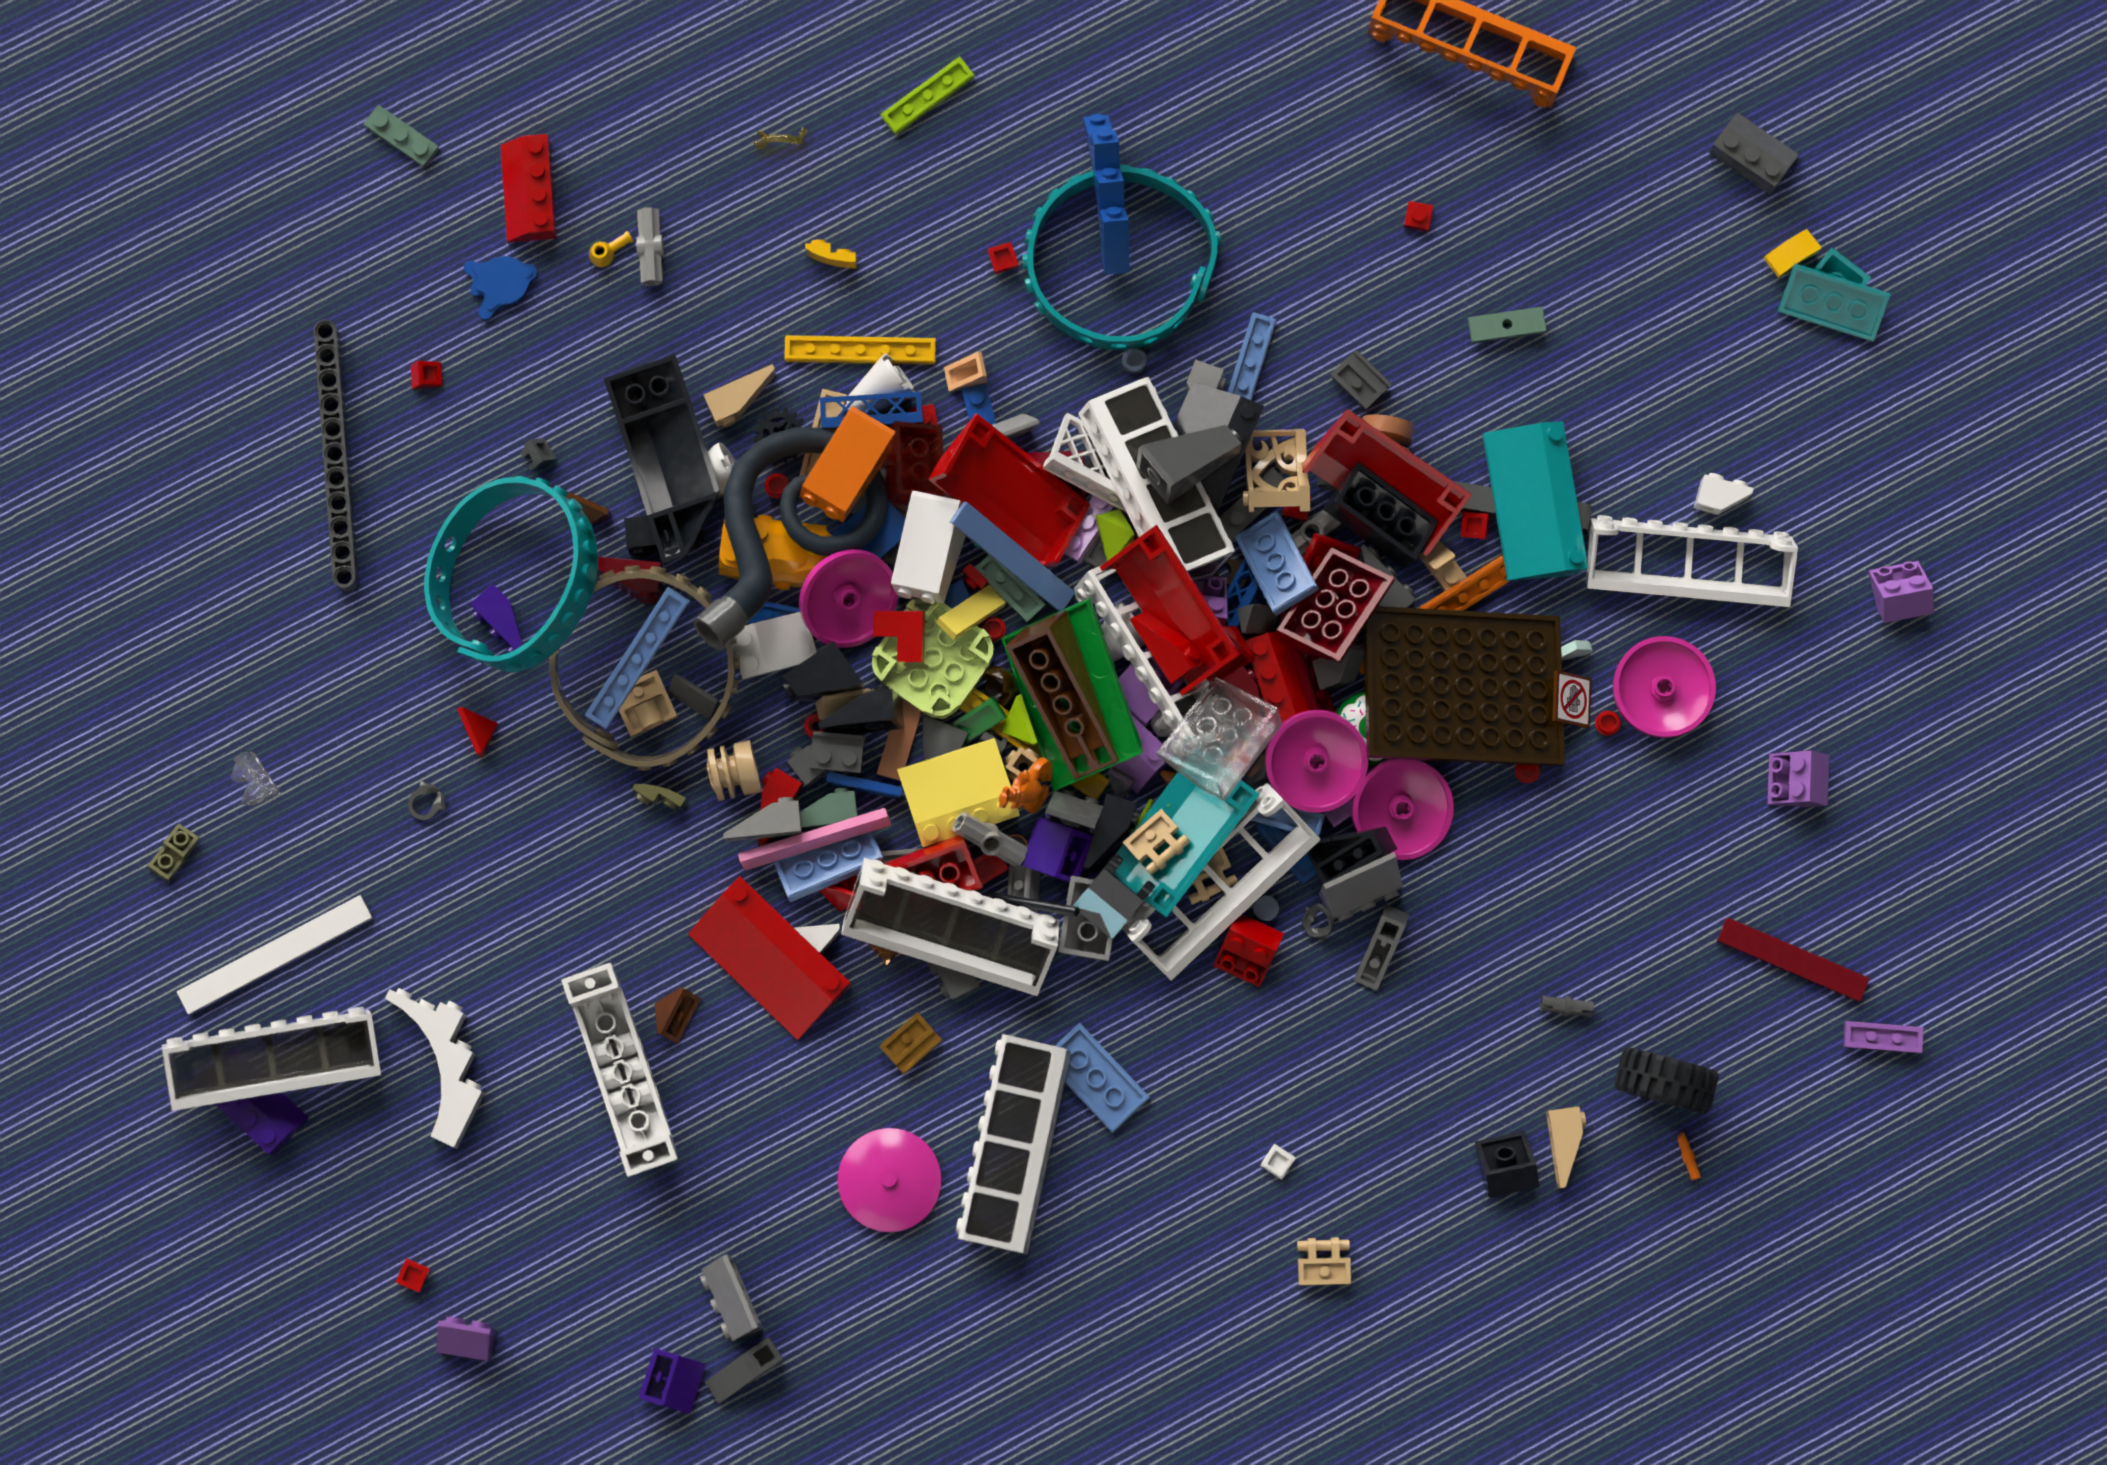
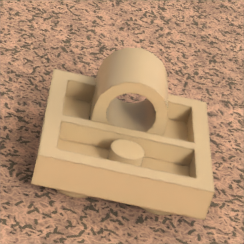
M657 670L639 678L619 709L631 738L678 717Z

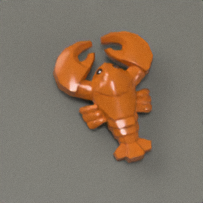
M1041 757L1035 761L1029 772L1025 769L1019 773L1010 788L1007 786L1003 788L999 796V807L1005 808L1008 802H1013L1011 809L1023 806L1029 813L1034 814L1038 812L1044 805L1049 792V786L1046 784L1041 786L1038 779L1042 782L1051 781L1053 773L1052 763L1046 758Z

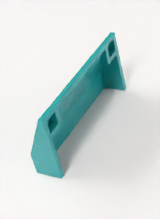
M1563 421L1537 423L1483 433L1507 581L1574 576L1587 570L1588 563Z
M1196 748L1131 833L1132 835L1162 809L1179 828V831L1173 835L1174 839L1178 840L1184 834L1190 840V843L1183 848L1184 851L1179 856L1176 854L1171 858L1163 870H1157L1152 876L1145 869L1152 860L1147 857L1140 863L1123 844L1116 853L1123 858V862L1113 875L1136 894L1148 880L1155 884V888L1144 902L1167 917L1260 794L1202 749ZM1168 843L1162 844L1155 852L1158 855L1163 853L1169 847Z

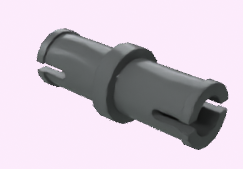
M1541 996L1540 1012L1561 1013L1564 1017L1577 1015L1591 1018L1593 1015L1591 1013L1594 1009L1593 1001L1573 1000L1570 996H1565L1564 998Z

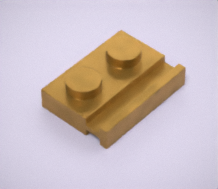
M917 1012L879 1047L899 1070L906 1074L934 1049L942 1039Z

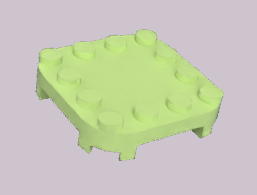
M920 598L912 599L906 605L904 611L925 612L924 663L897 662L898 637H884L872 654V669L882 685L889 686V689L892 688L902 699L932 718L946 719L962 706L988 670L993 660L994 647L990 635L978 626H974L953 640L936 623L940 616L952 608L945 603L935 601L934 604L922 601Z

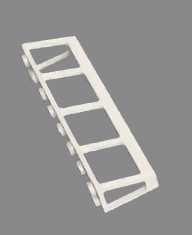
M1598 515L1597 519H1590L1587 555L1588 569L1586 570L1585 581L1587 588L1790 607L1798 547L1793 538L1786 532H1774L1773 535H1769L1757 529H1749L1747 533L1738 532L1739 529L1734 527H1723V530H1715L1710 525H1698V528H1693L1681 522H1674L1673 526L1663 525V522L1658 520H1648L1647 523H1639L1634 518H1622V521L1612 520V517L1606 515ZM1619 531L1637 533L1634 571L1632 573L1595 570L1599 535H1618ZM1644 533L1687 537L1684 577L1641 573ZM1694 538L1737 542L1734 582L1691 578ZM1744 543L1766 544L1774 550L1784 552L1782 585L1780 587L1742 583Z
M1100 566L1091 569L1075 586L1076 599L1078 602L1090 598L1092 604L1095 603V609L1099 616L1103 617L1108 624L1111 636L1117 639L1122 647L1124 657L1135 668L1137 678L1148 689L1151 701L1157 704L1162 712L1164 722L1172 728L1173 732L1169 735L1168 748L1173 755H1176L1180 761L1191 755L1196 748L1199 747L1201 749L1227 735L1235 727V724L1209 682L1196 691L1183 696L1180 692L1172 696L1167 693L1148 662V659L1153 657L1151 652H1142L1121 618L1122 615L1140 609L1137 602L1135 601V603L1116 609L1099 580L1113 574L1116 570L1111 568L1102 571ZM1191 695L1195 697L1214 728L1197 737L1193 735L1174 704Z
M1268 783L1255 790L1260 795L1217 850L1219 851L1239 832L1261 855L1262 859L1231 888L1207 864L1203 870L1224 891V896L1195 923H1192L1175 905L1172 912L1187 926V930L1160 956L1156 955L1142 940L1151 929V922L1147 918L1155 911L1154 908L1143 902L1122 927L1134 944L1170 980L1174 979L1321 840ZM1282 808L1296 822L1297 826L1270 852H1266L1243 827L1259 812L1264 817H1269Z

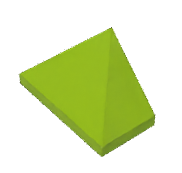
M1120 509L1095 515L1106 561H1108L1134 542V532Z
M1018 695L1014 700L1001 732L1031 747H1036L1038 742L1022 695Z

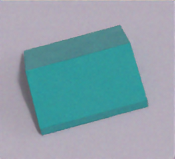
M1831 247L1815 268V270L1862 285H1867L1871 279L1868 274L1833 247Z

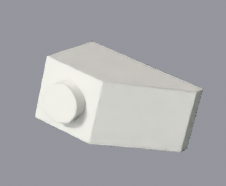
M840 924L794 928L820 954L828 948L841 932Z

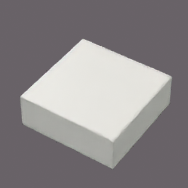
M1274 1144L1260 1166L1282 1180L1296 1158Z

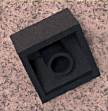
M1525 1131L1474 1142L1483 1183L1489 1198L1539 1187L1537 1163Z

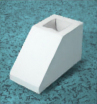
M1709 473V475H1704L1701 479L1694 508L1719 515L1748 499L1753 493L1754 488L1748 487L1746 482L1740 480L1730 482L1723 480L1724 477L1719 474Z

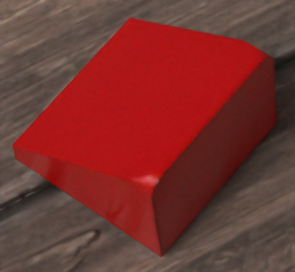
M416 361L411 364L412 389L442 387L441 362Z

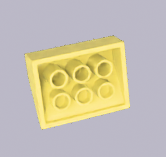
M995 738L897 769L922 847L958 836V834L953 832L952 827L960 813L967 812L985 823L993 824L1020 816L1018 808L1011 809L1013 802H1008L1005 808L999 807V796L1005 786L1010 788L1011 785Z

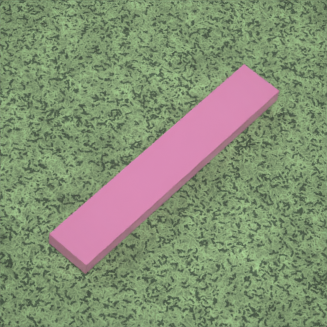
M882 808L740 852L738 856L740 863L746 871L891 826V822L886 809Z

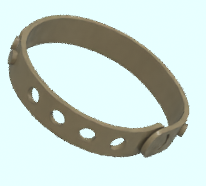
M640 565L625 566V571L614 573L613 570L599 575L600 581L595 583L593 590L594 593L604 586L624 579L645 578L673 585L693 596L705 608L712 603L710 599L712 595L702 586L698 589L690 583L691 579L679 573L676 576L665 573L666 569L651 566L649 570L640 569ZM735 637L726 646L728 681L724 697L717 711L696 736L679 748L662 755L636 756L617 749L619 743L612 738L613 735L602 728H595L575 711L566 698L561 685L558 669L559 649L549 657V674L552 690L558 705L568 720L579 731L584 733L582 740L592 748L623 764L635 766L637 770H652V766L662 764L663 767H668L677 763V758L685 753L690 756L700 748L698 743L704 737L709 740L718 729L715 724L719 718L725 719L732 707L727 703L731 694L736 695L739 680L735 679L736 669H740V654H735L734 650L737 638Z

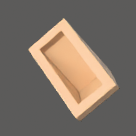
M976 352L944 367L949 391L953 392L967 387L987 384L982 352Z

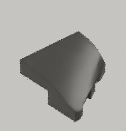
M924 715L922 719L923 760L961 749L968 733Z

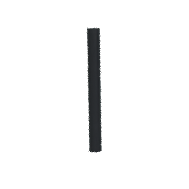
M987 892L986 897L1001 899L1017 907L1023 906L1028 909L1074 917L1079 915V907L995 892Z

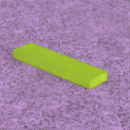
M958 57L881 113V118L896 136L973 80L975 75L962 58Z

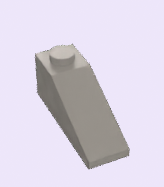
M793 797L779 798L777 803H771L723 833L725 842L802 834L800 804L798 800L793 801Z

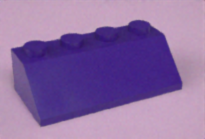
M235 1049L221 1058L226 1085L267 1079ZM215 1063L194 1084L196 1088L202 1090L218 1086ZM282 1092L215 1103L224 1114L266 1153L275 1156L309 1119Z

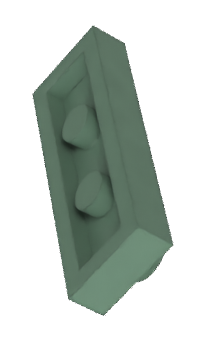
M380 105L376 106L363 124L368 130L423 168L428 165L439 150L438 145Z
M990 555L975 567L988 580V584L1026 623L1030 622L1045 607V603L1030 588Z

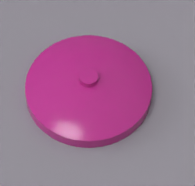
M858 549L840 551L820 561L808 574L800 592L799 609L806 628L822 643L828 645L834 641L839 648L858 646L873 639L874 611H895L898 595L891 585L892 570L875 554Z
M1653 637L1633 646L1619 662L1613 679L1614 701L1622 717L1637 731L1656 738L1678 737L1695 729L1710 712L1716 694L1715 676L1707 658L1692 644L1675 637Z
M1310 710L1290 717L1277 728L1267 746L1265 769L1272 788L1287 804L1306 812H1326L1344 805L1355 796L1367 774V749L1361 734L1347 719L1330 711Z
M1389 759L1375 765L1367 772L1365 779L1361 782L1355 796L1352 798L1351 804L1352 821L1356 832L1386 826L1397 847V850L1394 851L1397 860L1414 859L1433 850L1446 836L1451 826L1454 812L1453 797L1446 780L1437 770L1420 760Z
M879 1129L863 1135L849 1147L839 1167L838 1189L845 1208L859 1223L880 1232H899L917 1225L932 1211L941 1190V1171L935 1154L921 1138L901 1129Z

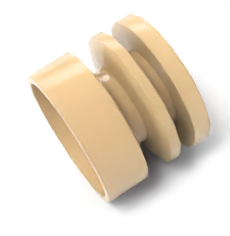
M750 740L734 743V755L728 756L724 745L720 746L721 758L716 757L714 748L707 749L709 780L718 801L725 800L724 788H728L731 799L735 798V786L738 785L741 786L745 796L761 792L759 775Z

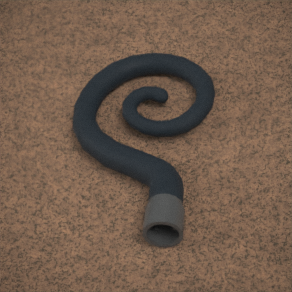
M795 427L773 433L756 442L732 466L724 490L725 526L738 564L740 580L721 599H716L693 621L700 637L711 647L717 650L724 649L744 630V625L762 609L771 593L773 576L753 516L752 493L757 477L768 465L783 457L797 453L822 454L833 437L834 431L825 428ZM880 469L865 490L866 509L864 519L859 526L848 534L819 536L809 531L801 523L797 515L796 503L800 496L801 487L809 474L794 477L783 489L779 507L782 523L789 537L802 549L817 555L830 556L844 550H860L876 537L886 521L889 501L887 485Z

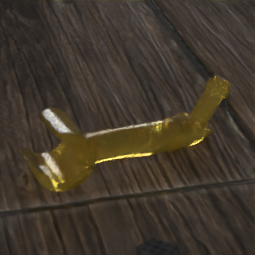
M802 128L798 137L788 134L766 135L765 132L758 131L757 134L763 137L764 141L759 143L753 140V144L758 149L765 148L768 142L803 144L802 138L806 134L807 129Z

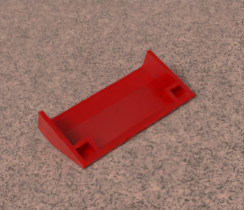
M1346 409L1321 438L1302 464L1303 472L1307 474L1311 471L1336 488L1354 465L1359 462L1438 520L1437 525L1422 549L1423 554L1428 556L1472 496L1470 492L1349 409Z
M974 414L940 458L928 479L952 499L960 500L961 503L968 502L1046 568L1057 565L1060 562L1091 505L1055 475L1043 469L1040 463L979 414Z
M1158 525L1152 527L1100 566L1102 571L1111 568L1117 571L1143 613L1148 612L1190 640L1193 646L1198 649L1204 664L1185 677L1189 685L1179 691L1182 696L1196 691L1240 655Z
M740 876L722 893L688 933L702 949L797 1040L852 986L849 980Z

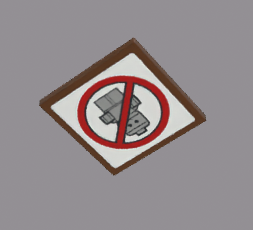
M1558 670L1554 671L1552 721L1590 728L1592 678Z

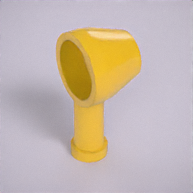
M628 231L609 244L606 242L593 244L589 250L590 261L597 267L609 266L614 259L615 251L628 243L634 242ZM598 249H604V253L602 255L596 254V251Z

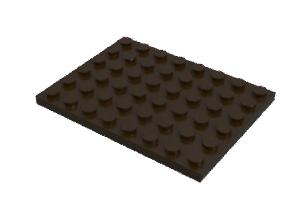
M1378 606L1364 627L1367 758L1557 767L1565 765L1564 723L1552 721L1554 671H1562L1560 616Z

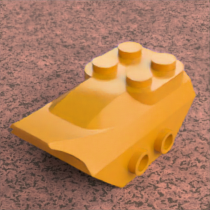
M758 515L757 518H754L771 568L773 576L772 585H775V588L780 590H790V587H802L811 570L828 556L817 555L802 549L789 537L782 521L772 520L773 517L768 515ZM724 519L719 554V575L740 580L738 564ZM802 523L812 533L819 536H832L826 530L827 525Z

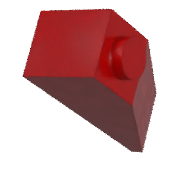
M1148 612L1129 619L1170 684L1185 678L1204 664L1198 649L1193 646L1190 640Z
M775 768L773 773L768 771L761 783L764 785L762 789L761 810L771 803H777L779 798L793 797V801H795L803 788V784L778 768ZM772 837L758 839V847L769 844Z

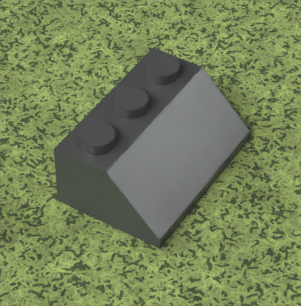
M1739 113L1728 123L1709 152L1712 156L1769 195L1772 194L1799 156L1798 153Z

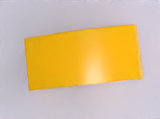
M1806 229L1775 248L1763 259L1779 278L1792 271L1794 263L1800 264L1816 255L1822 247Z
M812 240L811 243H805L806 254L819 262L836 267L857 268L856 252H851L850 249H838L835 253H832L831 243H826L825 240Z

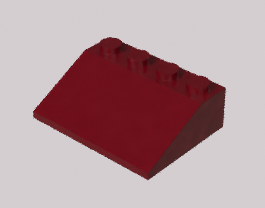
M1331 547L1313 574L1319 590L1293 605L1277 631L1284 643L1306 654L1341 663L1394 583L1395 578Z

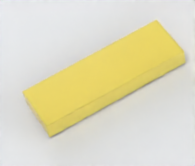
M988 585L940 616L936 623L955 640L1002 609L1006 601Z

